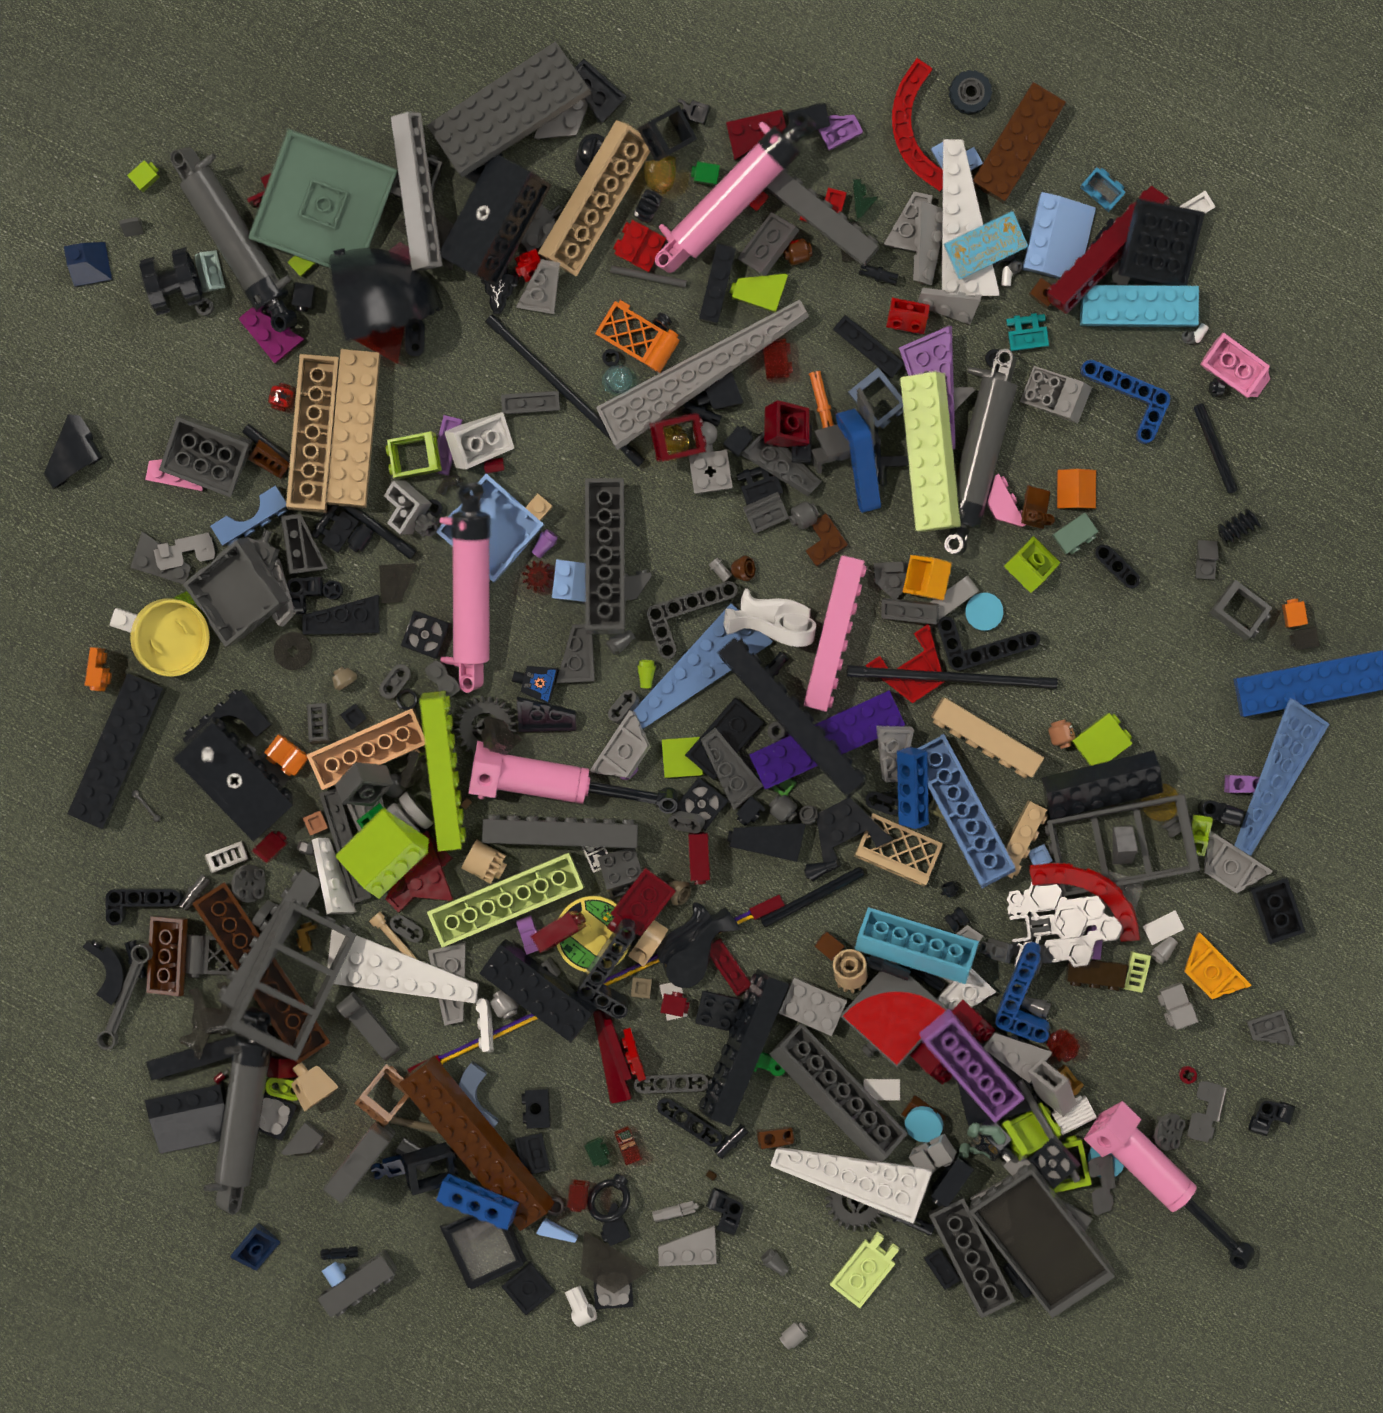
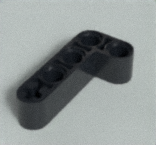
M177 888L112 889L108 891L105 898L106 921L113 926L123 923L126 919V907L176 906L182 900L183 893ZM113 892H117L120 895L119 902L112 900ZM132 892H136L139 895L138 902L131 900ZM151 892L157 893V902L150 900ZM173 892L174 896H177L174 902L171 898L164 899V896L172 895ZM114 911L120 914L118 922L112 919Z

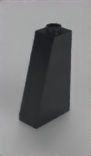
M790 823L734 827L733 831H729L727 842H730V847L797 862L806 824Z

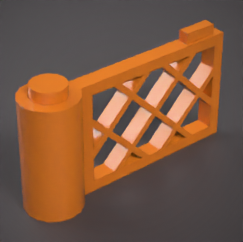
M622 300L619 303L615 301L595 334L654 371L661 373L680 342L678 339L679 335L670 329L666 332L629 310L630 305ZM618 307L623 310L625 318L614 321L613 312ZM638 319L641 328L630 331L628 320ZM626 321L628 331L617 334L615 324ZM613 324L615 335L605 336L601 333L605 326ZM652 328L658 332L654 339L646 340L644 330ZM642 331L644 341L633 344L631 333ZM629 334L631 344L626 346L620 345L618 337ZM645 344L647 351L642 358L636 354L634 347Z

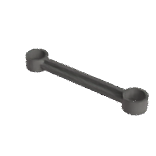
M140 943L131 950L133 962L107 1027L97 1036V1044L104 1050H109L117 1045L119 1041L117 1030L142 967L153 956L151 946L146 943ZM138 947H143L147 951V958L145 960L137 956L136 951ZM104 1033L112 1036L113 1043L111 1046L103 1042L102 1036Z

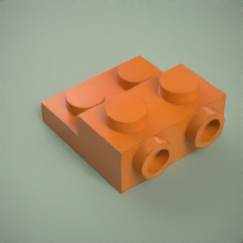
M90 647L85 686H90V690L105 691L107 685L111 683L112 673H109L110 669L102 668L107 660L105 648Z

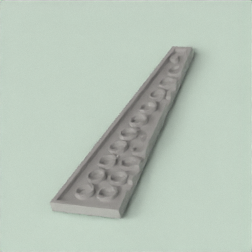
M798 300L597 406L596 409L615 448L618 450L626 446L631 440L649 429V423L660 421L808 318V313L802 302Z

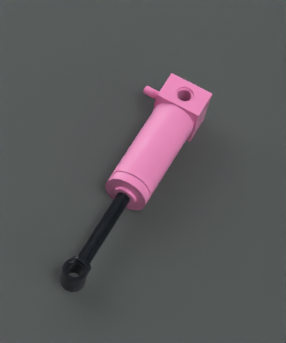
M477 741L469 794L478 795L479 799H485V796L495 798L496 791L503 790L583 804L584 798L589 792L656 804L655 807H659L660 811L666 814L673 813L677 809L678 793L674 788L666 787L655 793L590 782L588 768L503 754L504 745Z
M1123 1101L1100 1113L1084 1137V1140L1102 1157L1111 1153L1171 1212L1177 1211L1184 1206L1229 1250L1230 1263L1238 1269H1246L1255 1254L1254 1248L1245 1242L1239 1241L1236 1243L1191 1199L1197 1186L1137 1128L1141 1119Z

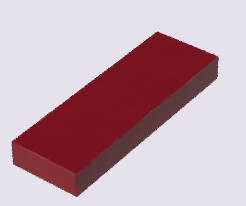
M721 938L711 944L710 958L733 992L738 996L750 988L751 982Z

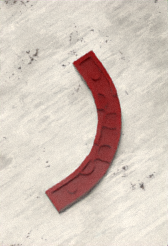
M916 58L896 91L892 109L893 134L898 150L909 168L924 182L941 192L943 189V169L935 165L924 155L916 143L912 130L911 114L914 100L921 86L933 71V68Z
M1049 863L1030 865L1032 885L1069 884L1092 892L1108 905L1114 916L1124 927L1120 935V942L1140 940L1138 921L1131 902L1123 895V891L1110 879L1088 868L1084 870L1073 867L1072 864Z

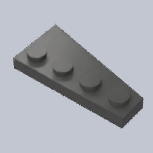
M764 431L741 454L806 496H809L821 483L805 465L792 462V453L786 447L764 443Z

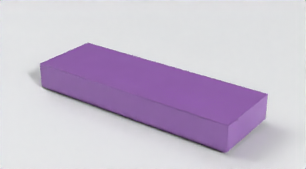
M443 416L437 439L442 471L436 473L449 476L453 458L444 432L461 425L462 419Z

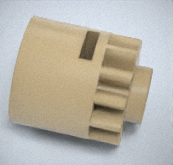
M476 840L461 869L491 884L494 878L499 880L507 866V864L503 863L506 855Z
M852 949L838 953L833 961L834 976L838 988L842 987L844 992L851 990V993H855V989L861 991V986L867 985L866 979L868 978L864 956Z

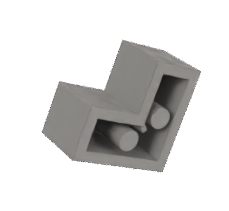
M406 480L393 481L384 494V497L397 507L387 523L400 535L413 534L414 528L417 526L415 523L417 517L421 514H426L432 503Z
M1181 982L1159 990L1160 995L1157 998L1161 1007H1165L1167 1013H1164V1017L1170 1027L1172 1026L1178 1030L1198 1022L1193 1006L1189 1002Z

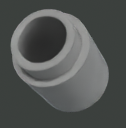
M794 1322L782 1333L779 1339L790 1350L808 1337L806 1333L808 1329L802 1322L799 1324Z

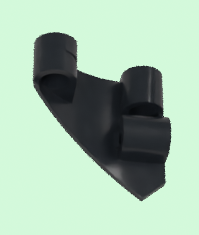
M67 415L45 469L44 476L53 489L65 484L70 476L87 465L91 466L103 458L93 442L92 433L81 416Z

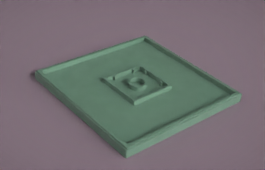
M288 128L248 238L330 268L329 258L331 254H334L333 250L345 248V251L369 248L398 170Z

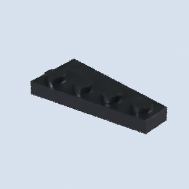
M379 594L302 615L303 635L380 633Z

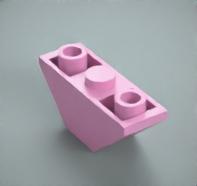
M997 474L994 476L986 501L987 506L995 520L1018 527L1025 526V524H1021L1022 510L1018 511L1015 505L1018 502L1014 494H1009L1006 488L1009 485L1005 477H1000Z

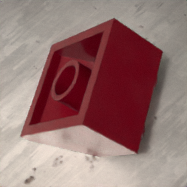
M779 400L766 406L764 443L778 447L808 445L809 408Z

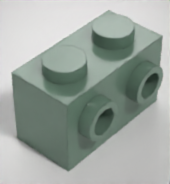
M1083 513L1054 533L1052 537L1064 554L1069 552L1072 555L1080 549L1079 545L1084 541L1089 543L1095 539L1096 536L1094 534L1098 530L1087 514Z

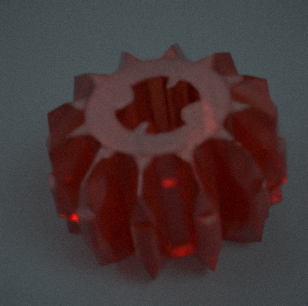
M532 561L534 568L532 569L526 565V569L530 572L522 573V575L528 576V579H524L523 583L530 582L527 586L528 590L534 585V593H537L538 587H540L543 593L545 592L543 585H546L549 589L551 588L547 581L554 582V578L548 575L554 574V571L547 572L550 568L549 564L542 568L543 561L539 562V567H537L535 561ZM538 571L542 572L541 575H544V578L540 579L539 582H535L536 579H533L534 574H538Z
M1059 1029L1053 1032L1046 1044L1049 1047V1051H1052L1053 1057H1057L1059 1062L1062 1060L1067 1062L1072 1058L1074 1059L1080 1048V1045L1077 1044L1079 1040L1073 1037L1074 1034H1070L1068 1029L1065 1031Z

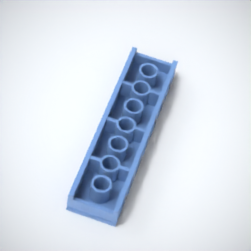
M942 734L935 740L917 748L927 751L928 788L981 888L1015 872L1016 868L945 735Z

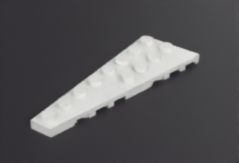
M334 930L331 933L327 965L329 969L345 938L344 935ZM356 935L334 982L337 985L469 1003L477 1002L479 986L478 983L457 976Z
M777 1147L770 1165L911 1223H914L933 1171L926 1168Z

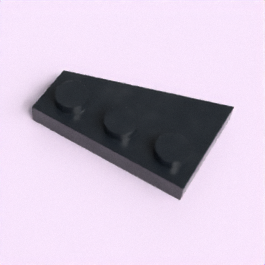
M583 58L575 69L591 91V94L585 97V100L599 124L602 125L624 102L627 96Z
M517 696L519 732L576 731L575 710Z

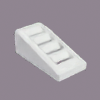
M242 841L206 854L205 859L211 873L245 861L248 859ZM234 848H238L241 858H237ZM229 850L232 854L233 861H230L229 856L227 854V851ZM223 853L225 858V864L222 863L219 854ZM214 856L217 859L219 865L218 867L215 866L214 861L212 859V857Z

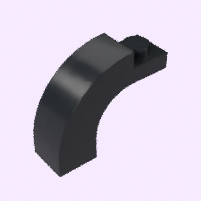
M95 939L93 941L88 940L83 945V948L97 957L103 963L106 970L105 981L96 995L112 1006L116 1003L126 979L124 961L112 945H107L103 949V945Z

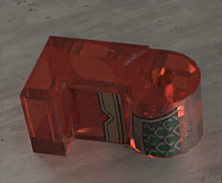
M629 1126L614 1131L626 1166L641 1160L643 1156Z

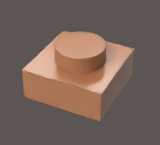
M321 810L303 818L310 836L329 828Z

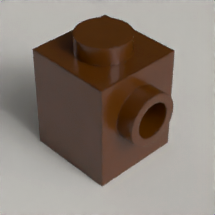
M1040 278L1028 295L1046 309L1049 305L1054 306L1049 302L1047 295L1051 284Z

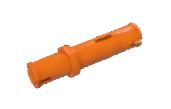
M821 371L811 372L809 376L822 428H826L828 425L829 427L833 426L834 423L830 411L832 408L828 404Z

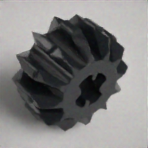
M645 190L634 211V216L642 222H651L662 201V196L655 191Z

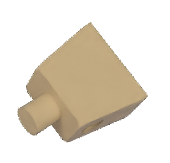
M302 1062L293 1068L298 1078L291 1086L304 1111H307L331 1095L338 1088L337 1084L317 1065L309 1071Z

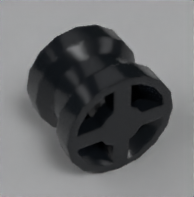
M328 581L324 584L323 593L328 599H339L343 594V586L337 581Z

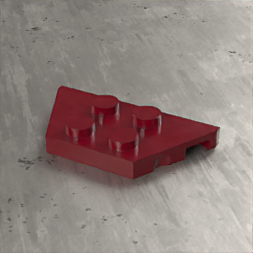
M425 831L423 835L429 839L427 854L404 875L410 896L453 901L454 899L430 832Z

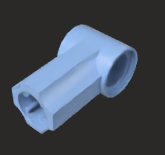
M334 1262L322 1270V1273L330 1285L334 1287L346 1278V1267L343 1263Z

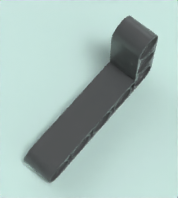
M730 581L720 583L651 606L647 611V617L660 655L665 659H671L676 654V646L667 619L732 599L737 594L736 584ZM726 585L734 587V593L730 596L725 595L723 592V588ZM707 591L715 592L716 599L709 602L705 599ZM692 596L698 600L697 606L693 608L687 605V599ZM673 602L679 604L680 607L679 611L674 614L668 608ZM657 608L661 611L659 619L651 618L650 613L652 609ZM659 627L667 629V635L663 638L658 637L656 634V630ZM665 645H671L673 648V653L670 656H665L662 653V648Z

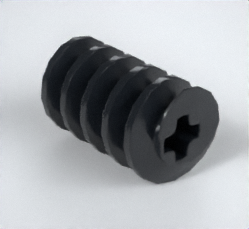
M1249 509L1244 510L1245 515L1241 512L1238 513V519L1233 516L1231 517V522L1228 520L1224 521L1225 527L1222 524H1218L1219 536L1226 547H1228V540L1233 544L1235 543V536L1239 540L1242 539L1241 533L1248 536V529L1255 532V525L1261 529L1257 517Z

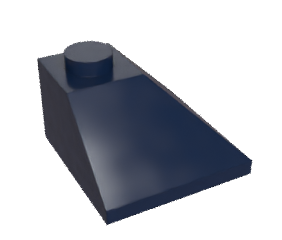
M106 242L79 243L64 246L67 267L74 287L112 280Z

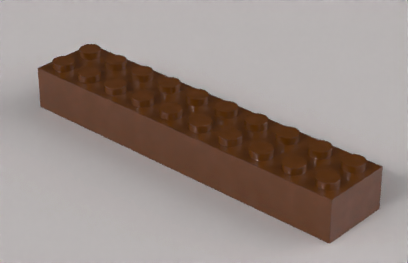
M224 882L193 902L192 905L233 967L238 970L241 965L239 963L240 958L244 952L249 953L252 948L249 944L255 936L259 937V933ZM273 958L259 982L305 1005L276 959ZM256 988L252 996L262 1011L270 1014V1023L283 1043L293 1047L308 1014ZM315 1021L296 1061L297 1064L330 1043L317 1021Z
M434 1055L402 1079L399 1085L482 1186L487 1190L519 1202L513 1223L520 1231L548 1213L555 1202Z

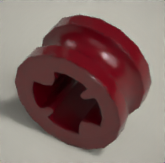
M1190 1066L1182 1067L1179 1071L1180 1080L1186 1084L1193 1083L1197 1078L1196 1070ZM1186 1070L1190 1073L1193 1072V1076H1190L1191 1079L1189 1080L1183 1077V1073L1186 1074L1184 1072Z

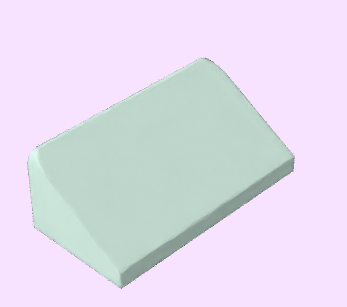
M217 250L196 254L194 257L202 292L225 288Z

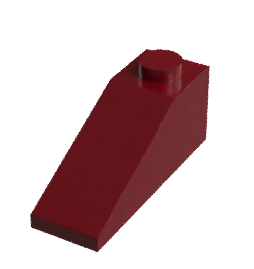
M274 830L254 847L252 851L265 863L275 860L289 842L286 841L287 837L278 830L276 832Z

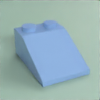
M556 560L552 598L585 602V563Z

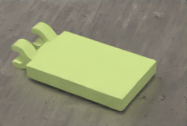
M877 1232L870 1242L865 1239L830 1282V1286L859 1308H861L894 1267L895 1262L892 1259L899 1251V1247L892 1243L887 1252L878 1246L884 1239V1235L880 1232Z

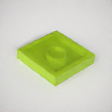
M700 737L662 739L664 778L703 775L702 770L685 756Z

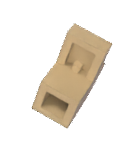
M654 920L640 937L628 957L644 967L669 929Z

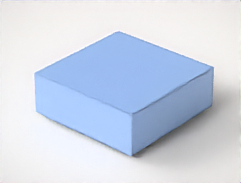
M1045 844L1030 850L1028 854L1033 865L1048 864L1053 861Z

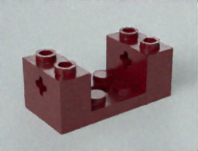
M962 999L952 1010V1013L969 1033L981 1043L991 1038L995 1029L965 1000ZM923 1041L910 1054L940 1084L943 1085L952 1078L951 1072Z

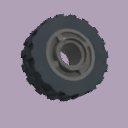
M976 70L961 72L953 79L949 87L948 96L951 100V105L953 104L954 108L959 110L960 113H966L967 115L982 111L991 100L992 85L989 83V79L983 73H979ZM966 88H972L975 91V96H967Z

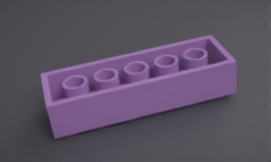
M950 1009L919 1033L923 1042L994 1123L1025 1099L1019 1088Z

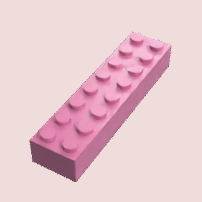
M843 555L840 557L804 706L824 711L832 707L834 697L831 696L832 689L836 690L839 678H835L837 670L841 671L843 659H840L841 652L846 651L848 641L845 640L846 633H850L853 623L849 621L851 614L855 615L857 603H854L855 596L860 595L862 588L859 580L860 577L863 578L865 576L867 566L863 565V560Z

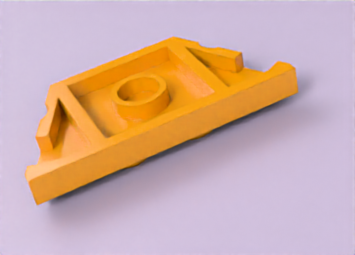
M1200 932L1196 934L1184 972L1211 999L1251 986Z

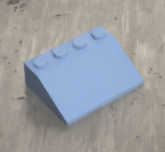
M1041 192L1022 270L1060 279L1062 274L1074 265L1077 258L1085 254L1096 208L1061 196Z

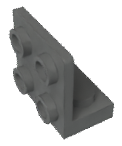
M625 848L598 857L611 900L623 896L642 872L635 848Z

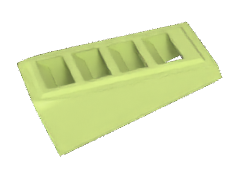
M1131 951L1126 972L1125 988L1123 989L1143 992L1151 960L1150 955ZM1135 959L1144 960V964L1134 961ZM1133 966L1143 968L1142 971H1137V970H1132V969H1133ZM1131 973L1141 975V979L1131 977ZM1129 981L1139 982L1140 984L1139 986L1130 985Z

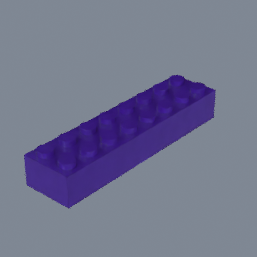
M889 690L814 724L815 726L819 724L827 734L825 737L828 740L832 738L839 746L838 751L841 754L877 739L876 726H905ZM787 736L749 754L765 790L817 766L791 736Z

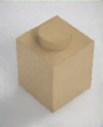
M537 494L525 508L542 521L553 506Z

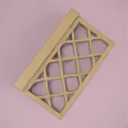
M872 813L871 818L882 822L884 831L889 834L888 830L896 828L899 829L902 837L891 840L877 848L868 849L863 846L865 840L871 837L870 835L867 836L869 832L866 830L854 857L925 887L943 843ZM913 835L917 837L920 845L910 848L906 838ZM903 839L907 850L897 853L893 843ZM929 843L936 845L935 853L927 856L924 845ZM891 844L895 855L890 857L884 856L881 848ZM921 847L925 857L915 861L911 850ZM908 852L912 862L905 865L901 863L898 855ZM926 859L929 866L927 872L919 871L916 863Z

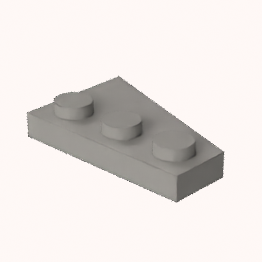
M876 726L882 779L885 782H898L897 751L911 746L914 729L905 726Z

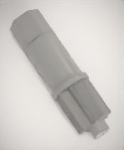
M690 1201L653 1211L652 1215L656 1223L696 1212L695 1209L699 1207L698 1203Z

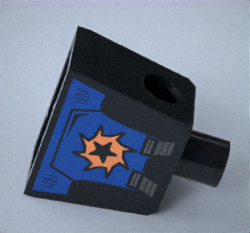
M527 666L525 673L514 671L512 682L522 684L521 693L550 704L559 669Z

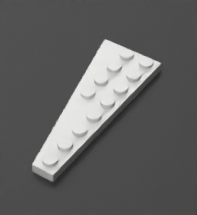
M943 140L942 290H945L948 294L956 295L958 292H963L965 296H975V294L999 296L993 264L962 279H958L943 245L983 225L963 140Z

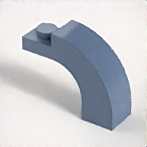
M472 1061L463 1073L459 1087L494 1128L499 1119L483 1108L477 1098V1087L487 1072Z

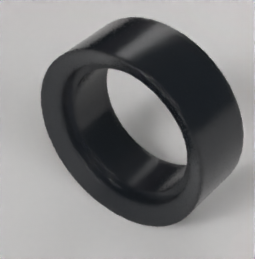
M404 689L397 694L396 702L401 709L410 710L417 705L418 697L413 690ZM405 692H409L414 696V703L410 707H405L400 703V697Z

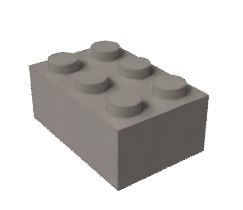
M793 976L778 1012L832 1036L847 1000Z

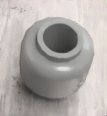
M501 990L493 995L494 999L491 1001V1006L497 1017L504 1018L505 1020L517 1013L519 1004Z

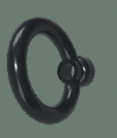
M616 1173L613 1179H605L597 1183L590 1191L587 1199V1208L590 1215L600 1222H612L622 1217L630 1205L631 1196L627 1187L629 1180ZM613 1186L622 1192V1204L612 1214H601L595 1208V1198L602 1189Z

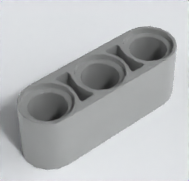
M967 575L946 590L944 600L934 599L930 603L939 604L940 620L976 594L979 589L969 575Z

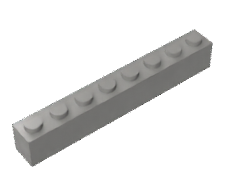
M406 112L392 116L391 122L412 270H429L441 267L442 262L421 113Z

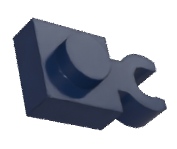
M401 1154L382 1159V1164H372L371 1172L377 1171L374 1174V1178L380 1179L386 1174L389 1178L405 1174Z

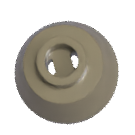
M342 666L333 672L335 676L332 677L336 690L340 691L357 680V674L348 667L344 669Z
M676 880L668 884L676 890L670 898L672 904L676 906L682 905L689 899L691 887L688 882Z

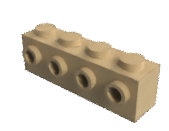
M1027 801L1004 846L1016 868L1015 872L1007 875L1010 878H1013L1014 875L1017 876L1022 866L1019 864L1022 858H1027L1030 852L1028 846L1031 841L1035 842L1039 834L1037 829L1040 824L1043 825L1048 816L1046 809L1031 801Z

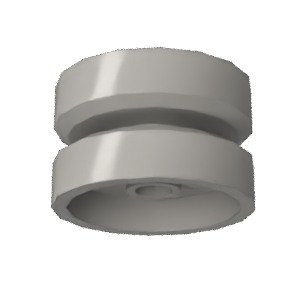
M405 792L399 798L403 808L393 803L386 809L420 833L421 830L418 825L423 829H428L434 823L426 810L408 792Z

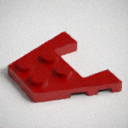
M927 624L913 633L924 651L897 669L942 672L930 626ZM880 656L865 665L866 667L888 668ZM881 678L911 703H914L944 683V681Z

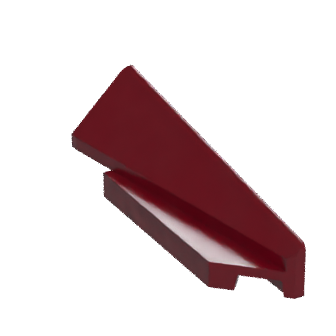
M597 1010L593 1015L610 1103L629 1100L632 1097L626 1080L632 1078L629 1065L611 1016L602 1010Z

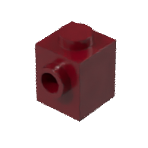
M672 991V995L664 993L660 1013L683 1017L684 1013L687 1014L689 1002H686L687 998L683 997L684 993Z

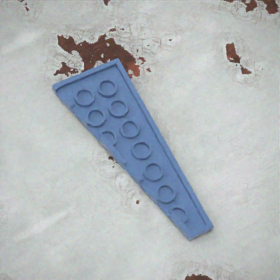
M730 604V605L726 608V609H729V608H730V609H733V610H735V611L738 610V609H737L734 605H732V604ZM724 610L636 707L634 712L642 728L644 729L731 671L721 660L717 652L734 637L737 640L742 639L747 644L750 654L758 653L773 641L768 636L753 629L744 628L727 635L723 625Z
M1291 698L1286 706L1234 845L1250 856L1329 726V723Z

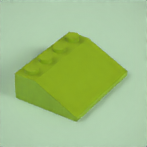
M383 808L335 857L365 890L380 899L427 854L429 839Z

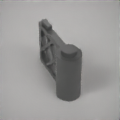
M187 934L185 973L188 974V977L199 978L200 974L227 975L228 979L232 973L226 967L229 959L223 963L216 956L222 949L220 948L214 953L209 948V940H216L214 936ZM210 952L212 956L208 959V954ZM215 957L221 966L216 970H208V962Z

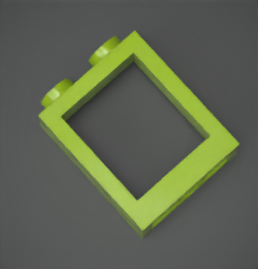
M431 431L387 440L386 454L388 457L390 456L389 472L390 475H393V478L403 479L442 471L436 433ZM425 440L429 467L401 472L397 446Z
M1076 1135L1066 1137L1065 1141L1060 1142L1066 1148L1078 1147L1084 1176H1079L1081 1180L1076 1183L1073 1182L1072 1178L1065 1179L1053 1189L1055 1193L1092 1185L1082 1139L1080 1137L1077 1138Z

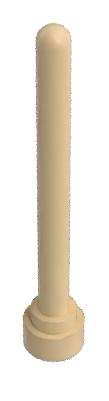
M381 911L369 920L373 927L380 928L401 953L417 959L385 923V916Z

